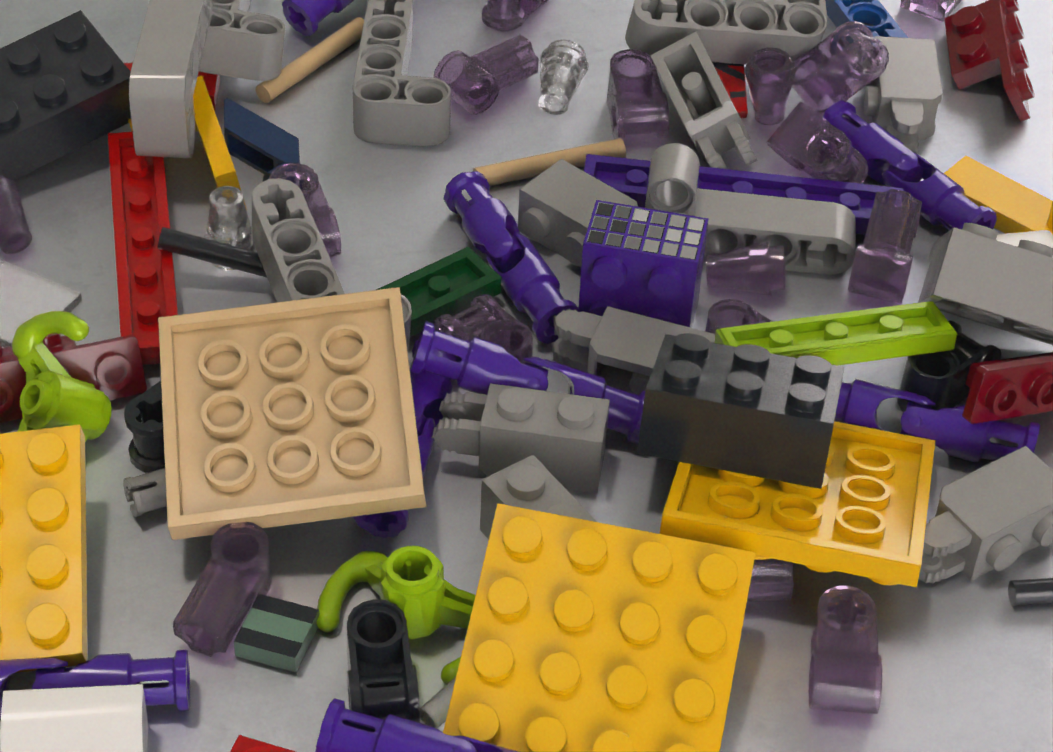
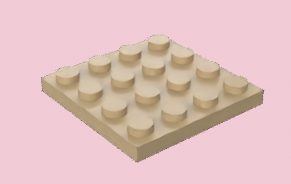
M400 287L158 317L167 521L172 540L426 507Z

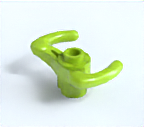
M49 311L35 315L17 328L12 341L13 354L18 358L20 365L26 372V385L20 396L22 420L17 432L80 424L85 436V442L87 439L93 440L103 434L110 422L112 408L109 398L104 392L95 389L94 384L72 378L43 343L47 335L54 333L63 334L74 341H81L89 333L88 324L70 312Z
M405 546L395 550L389 557L375 551L359 552L344 562L328 579L318 599L317 609H319L317 627L324 632H332L339 626L341 606L347 593L355 584L367 582L380 596V600L394 603L404 612L407 620L409 639H417L431 635L441 625L468 629L475 595L458 589L444 580L443 564L430 550L420 546ZM461 657L445 665L441 671V680L449 687H454Z

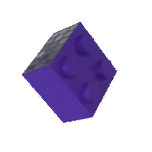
M596 200L583 242L579 311L603 316L607 306L692 328L699 301L709 219Z

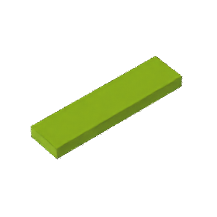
M934 301L720 328L715 331L714 343L734 347L752 344L761 346L772 354L794 358L805 355L818 356L826 359L832 365L839 366L954 350L957 332Z

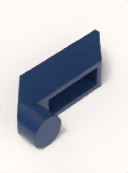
M229 98L224 99V136L229 154L263 173V181L281 178L293 182L301 189L299 138Z

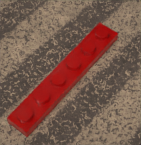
M133 131L108 133L121 337L127 335L136 337L139 343L142 365L160 364L158 317L178 315L172 252L157 249L162 227L170 229L164 157L137 156L134 148Z

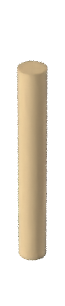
M361 17L355 18L282 68L281 74L277 78L263 81L257 85L255 90L258 98L264 103H269L360 40L364 19Z
M619 138L475 167L473 171L483 174L489 185L493 186L537 177L560 159L577 168L585 167L587 154L625 158L626 147L624 141Z

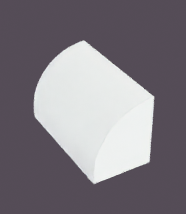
M143 684L3 691L0 729L1 752H148L149 724Z

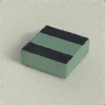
M258 593L234 640L235 656L297 672L318 629L319 609Z

